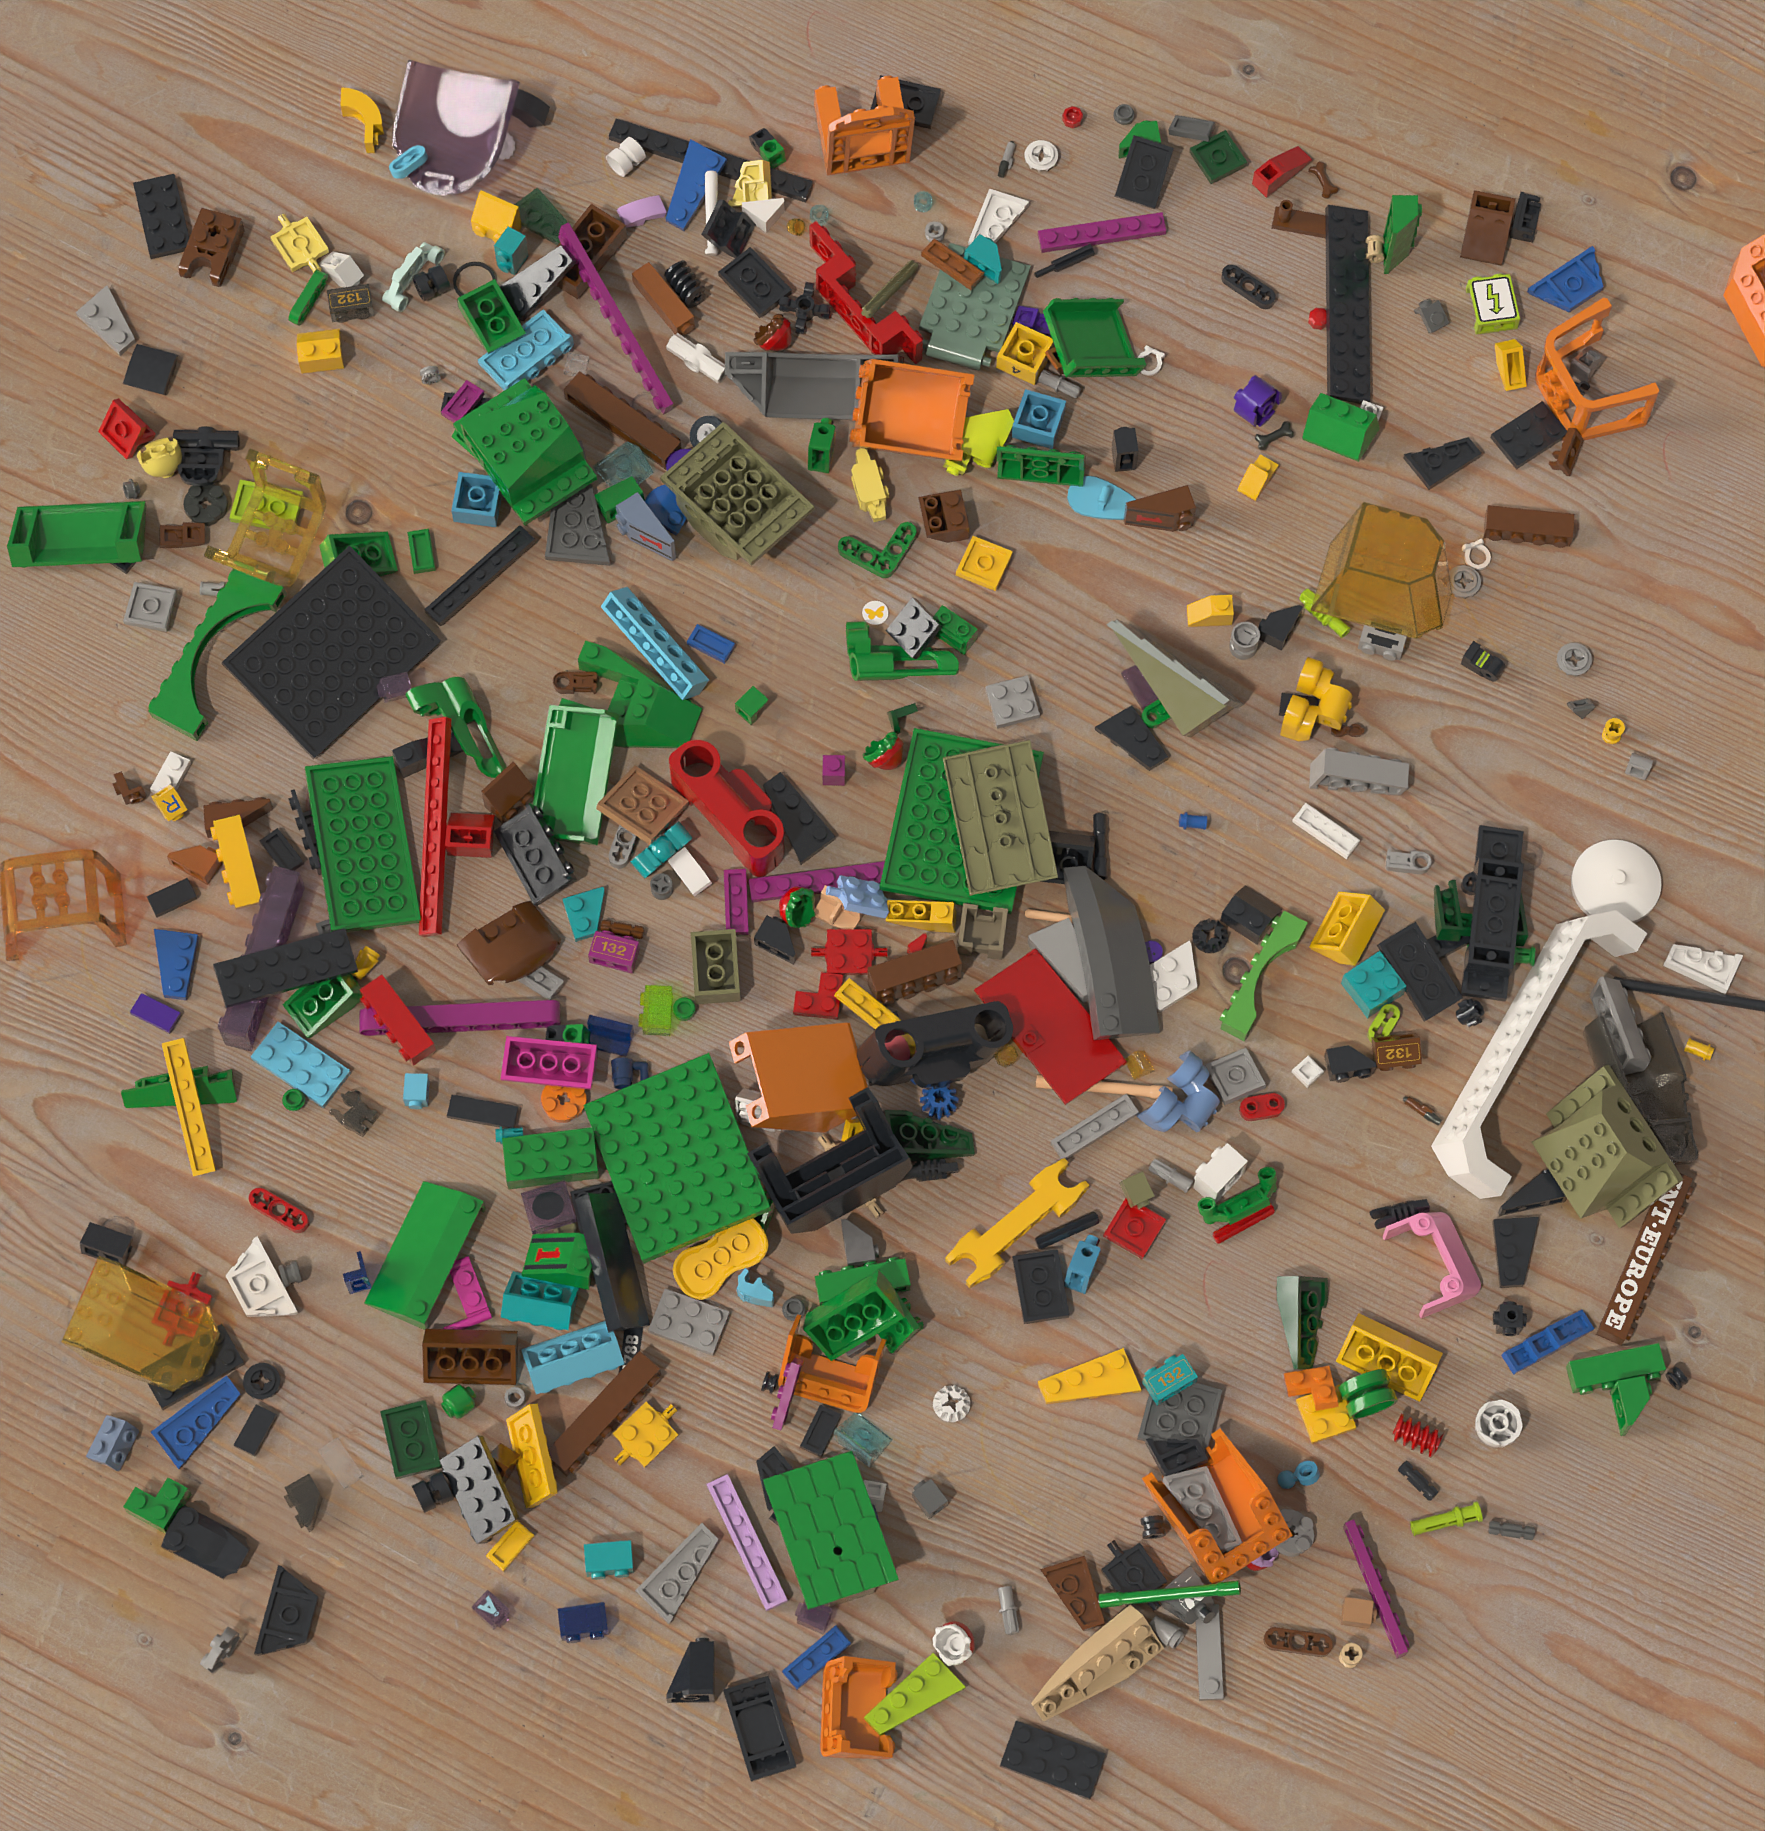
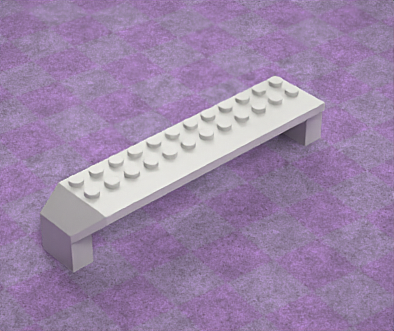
M1617 910L1556 924L1431 1146L1447 1175L1479 1199L1501 1196L1512 1177L1487 1159L1480 1126L1583 942L1591 939L1611 955L1617 957L1637 952L1647 935L1644 930Z

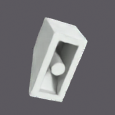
M332 251L318 264L323 272L328 274L334 282L343 288H354L364 276L350 255Z

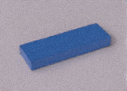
M834 1626L782 1670V1673L798 1690L820 1672L828 1661L834 1660L851 1645V1642L837 1626Z

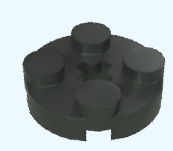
M214 484L191 486L183 502L185 513L192 522L205 523V526L217 523V520L226 515L228 509L227 498L222 488ZM203 501L211 503V505H207L206 509L200 504Z

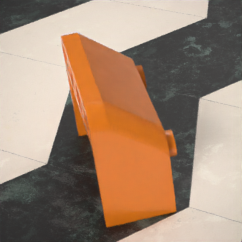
M797 1314L787 1339L778 1380L779 1387L785 1385L787 1377H784L783 1374L787 1363L791 1364L794 1358H798L804 1361L794 1395L855 1413L864 1412L868 1407L886 1340H881L875 1356L862 1355L859 1357L856 1366L836 1360L830 1361L826 1357L812 1354L813 1342L811 1339L798 1334L802 1315Z

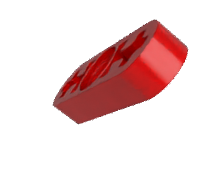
M255 1188L250 1192L249 1202L253 1209L295 1233H302L308 1228L309 1220L303 1211L263 1188ZM263 1195L264 1200L269 1203L267 1210H265L267 1206L263 1202L256 1204V1196L260 1197ZM276 1205H283L285 1212L281 1216H275L272 1213L273 1208ZM289 1214L295 1219L302 1217L303 1224H297L295 1227L294 1221L288 1218Z

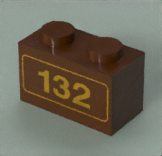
M1417 1033L1371 1037L1373 1061L1376 1062V1068L1380 1069V1071H1391L1394 1069L1393 1067L1402 1066L1404 1069L1415 1068L1417 1064H1422L1421 1043Z

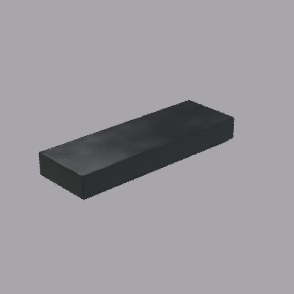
M451 1095L447 1118L499 1128L500 1126L502 1128H515L519 1108L513 1105Z

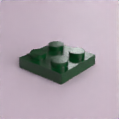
M1226 130L1212 136L1209 142L1203 141L1189 150V153L1210 184L1247 166L1246 159Z

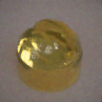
M793 218L788 221L786 227L790 234L800 236L804 233L805 223L802 219Z

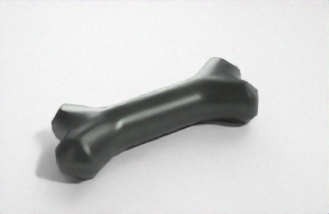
M1284 421L1281 428L1268 435L1256 434L1255 440L1259 443V450H1266L1269 443L1283 436L1293 438L1294 432L1290 429V422Z

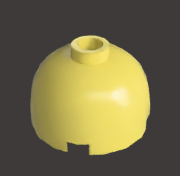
M162 438L145 445L146 450L143 453L140 450L137 454L139 463L144 471L154 477H171L182 461L181 449L174 438L173 441H169L168 438Z

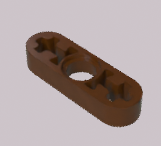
M1278 1627L1269 1628L1263 1638L1265 1646L1270 1650L1315 1657L1327 1656L1333 1647L1331 1638L1325 1634ZM1276 1633L1277 1638L1285 1639V1634H1288L1287 1647L1283 1646L1285 1641H1277L1276 1645H1273L1272 1640L1268 1639V1637ZM1294 1636L1302 1637L1305 1641L1304 1647L1300 1649L1293 1647L1291 1639ZM1309 1638H1313L1311 1643L1318 1644L1320 1640H1324V1644L1328 1645V1648H1324L1321 1652L1318 1646H1311V1650H1307Z

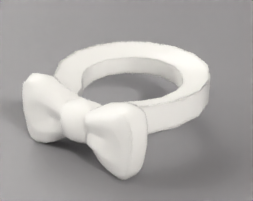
M1146 345L1144 347L1145 351L1140 353L1137 358H1144L1152 353L1156 355L1158 364L1154 370L1146 371L1143 369L1140 373L1146 376H1153L1160 371L1165 353Z
M1483 539L1462 546V551L1465 552V563L1475 570H1483L1490 563L1491 555L1489 550L1483 546ZM1472 548H1477L1484 552L1486 555L1484 563L1477 565L1471 562L1469 555Z

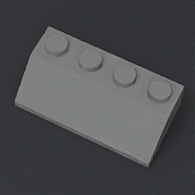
M1600 977L1590 994V998L1619 1076L1644 1071L1650 1063L1651 1056L1649 1050L1643 1044L1642 1031L1640 1028H1637L1635 1023V1012L1633 1008L1629 1007L1627 991L1625 988H1622L1620 980Z

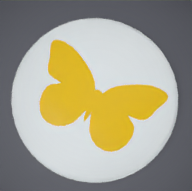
M871 601L864 606L862 615L869 624L878 625L887 619L888 608L880 601Z

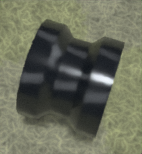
M1154 1515L1140 1519L1141 1525L1144 1527L1142 1532L1143 1539H1157L1166 1536V1532L1162 1528L1163 1516Z

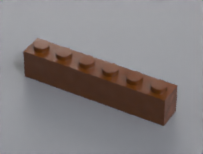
M579 371L563 389L565 400L665 470L669 457L681 449L680 439L675 434L666 432L658 422L650 421L641 410H635L630 407L625 399L617 398L608 387H602L597 384L596 380L589 374L585 375Z
M639 1351L548 1449L552 1464L566 1477L570 1472L574 1474L581 1467L582 1459L586 1455L588 1457L591 1456L598 1448L596 1444L602 1438L604 1440L607 1439L614 1430L612 1427L618 1421L622 1422L628 1416L630 1407L633 1404L638 1405L645 1397L644 1392L649 1387L654 1388L661 1379L659 1377L661 1375L660 1368Z

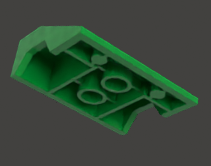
M1014 445L997 446V479L1083 487L1086 454H1081L1077 451L1070 453L1060 452L1056 449L1048 451L1039 450L1035 447L1017 448Z

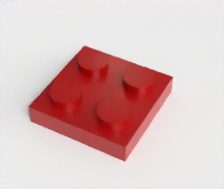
M1125 1198L1103 1237L1143 1260L1165 1224L1166 1219L1146 1207L1138 1209L1136 1205L1131 1208Z

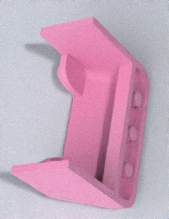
M1419 1213L1386 1226L1382 1236L1384 1240L1412 1230L1418 1236L1431 1234L1450 1275L1445 1276L1440 1283L1443 1297L1423 1305L1419 1313L1420 1318L1473 1298L1479 1293L1481 1288L1479 1277L1451 1218L1446 1213Z

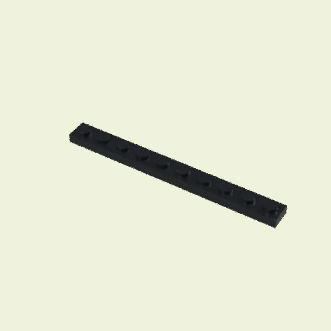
M617 118L609 133V140L621 144L626 138L631 137L638 142L645 152L683 163L689 141ZM708 148L727 159V163L719 174L721 176L737 181L741 175L740 170L743 162H750L749 160ZM770 167L771 192L806 203L813 186V181Z

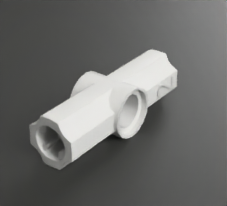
M678 333L670 338L666 346L667 350L682 359L690 370L696 373L700 371L716 383L724 380L726 377L725 364L714 358L706 347L701 344L695 345Z

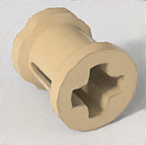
M1373 235L1366 238V243L1368 244L1366 259H1369L1370 263H1380L1385 258V255L1382 253V245L1385 239L1382 236Z
M1355 1643L1346 1644L1339 1654L1340 1663L1345 1668H1354L1362 1658V1649ZM1348 1651H1352V1655H1356L1353 1661L1350 1660L1349 1656H1345Z

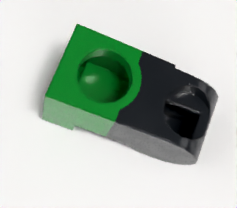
M762 128L749 136L753 148L763 160L770 162L771 168H776L786 162L784 148L767 129Z
M583 1024L548 1026L546 1028L545 1040L589 1044L590 1030Z

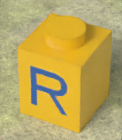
M171 785L166 786L151 796L167 821L180 819L184 816L183 812L188 810Z

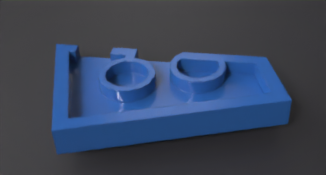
M154 929L164 998L187 1000L199 936L198 934Z

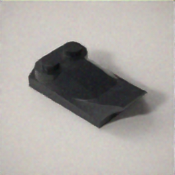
M185 1505L176 1514L161 1545L164 1550L223 1580L227 1575L238 1572L250 1550L245 1536Z

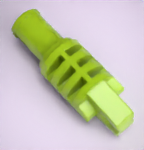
M1308 588L1301 593L1299 600L1305 605L1304 607L1310 614H1313L1319 622H1322L1323 626H1329L1341 639L1350 632L1351 628L1338 617L1337 611L1333 610V607L1328 605L1322 597L1314 594Z

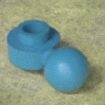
M1304 1461L1296 1467L1294 1473L1288 1470L1280 1472L1277 1482L1283 1489L1292 1488L1297 1481L1305 1486L1312 1485L1319 1479L1320 1471L1314 1462Z

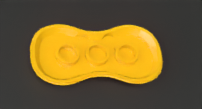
M754 1218L716 1233L704 1244L687 1248L677 1256L673 1264L674 1278L681 1290L690 1298L696 1300L709 1298L719 1290L726 1278L732 1273L756 1265L764 1258L768 1250L767 1236Z

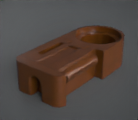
M563 671L558 672L553 677L554 689L560 694H574V691H593L594 694L597 693L598 678L596 672ZM561 678H566L569 680V684L562 688L557 685V681Z

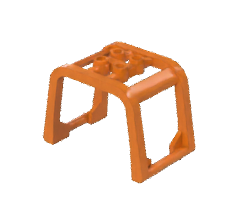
M1607 298L1598 300L1550 331L1545 340V351L1542 360L1537 366L1535 374L1537 386L1552 413L1566 430L1568 428H1576L1583 440L1646 426L1659 393V388L1654 382L1628 392L1597 400H1588L1580 394L1562 361L1563 359L1601 340L1604 331L1601 324L1603 319L1609 316L1612 307ZM1594 319L1590 330L1556 351L1554 342L1557 339ZM1553 367L1552 370L1545 373L1548 368ZM1570 399L1576 405L1571 422L1564 411L1569 408ZM1646 400L1644 407L1635 409L1626 418L1586 429L1592 412Z

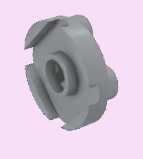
M1282 1509L1280 1512L1289 1529L1293 1530L1295 1535L1276 1546L1275 1549L1283 1555L1295 1557L1304 1553L1313 1544V1522L1309 1517H1305L1298 1511Z
M227 1627L222 1635L217 1634L210 1643L212 1647L210 1653L203 1657L200 1665L212 1674L216 1673L224 1665L221 1661L226 1657L229 1658L235 1650L240 1639L238 1635L240 1634L230 1627Z

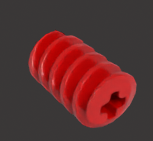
M1401 1413L1392 1433L1394 1434V1442L1397 1443L1403 1438L1404 1447L1409 1442H1412L1411 1450H1415L1420 1446V1454H1423L1428 1449L1429 1458H1432L1438 1449L1444 1433L1439 1437L1437 1428L1430 1433V1425L1428 1424L1421 1429V1421H1417L1412 1425L1413 1418L1409 1417L1404 1421V1414Z

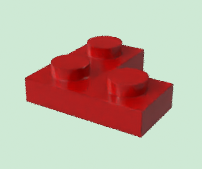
M821 972L818 993L796 991L793 1015L838 1020L840 1000L834 995L842 986L843 975Z

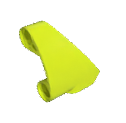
M1009 409L965 418L961 450H964L963 453L973 456V461L977 465L990 468L997 454V446H1003L1014 423Z

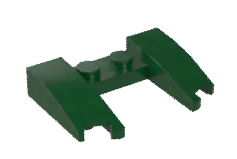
M1449 880L1448 889L1440 891L1438 884L1434 887L1437 940L1459 941L1461 936H1470L1472 914L1461 913L1456 880ZM1521 892L1516 946L1524 947L1529 935Z

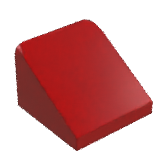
M923 933L908 944L907 954L925 949L927 944L926 933Z

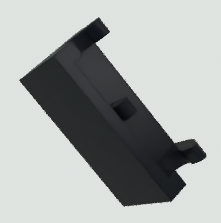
M1520 192L1510 238L1533 243L1541 203H1538L1540 202V197Z
M90 1222L80 1241L81 1253L124 1268L133 1248L131 1246L133 1237Z

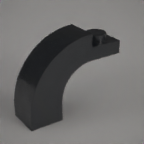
M488 85L486 92L478 94L473 112L477 115L493 112L506 113L518 118L531 128L545 124L550 106L524 90L505 85Z

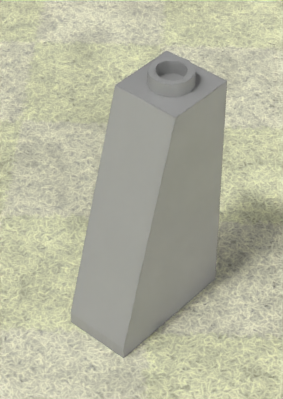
M1067 918L1028 935L1029 947L1032 950L1036 948L1063 983L1082 1003L1087 1002L1088 996L1079 947L1070 919Z

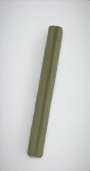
M913 260L908 261L862 308V316L871 318L917 271L918 263H914Z

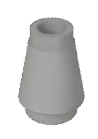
M1158 1616L1154 1617L1149 1624L1156 1636L1167 1648L1175 1649L1185 1636L1181 1632L1182 1629Z

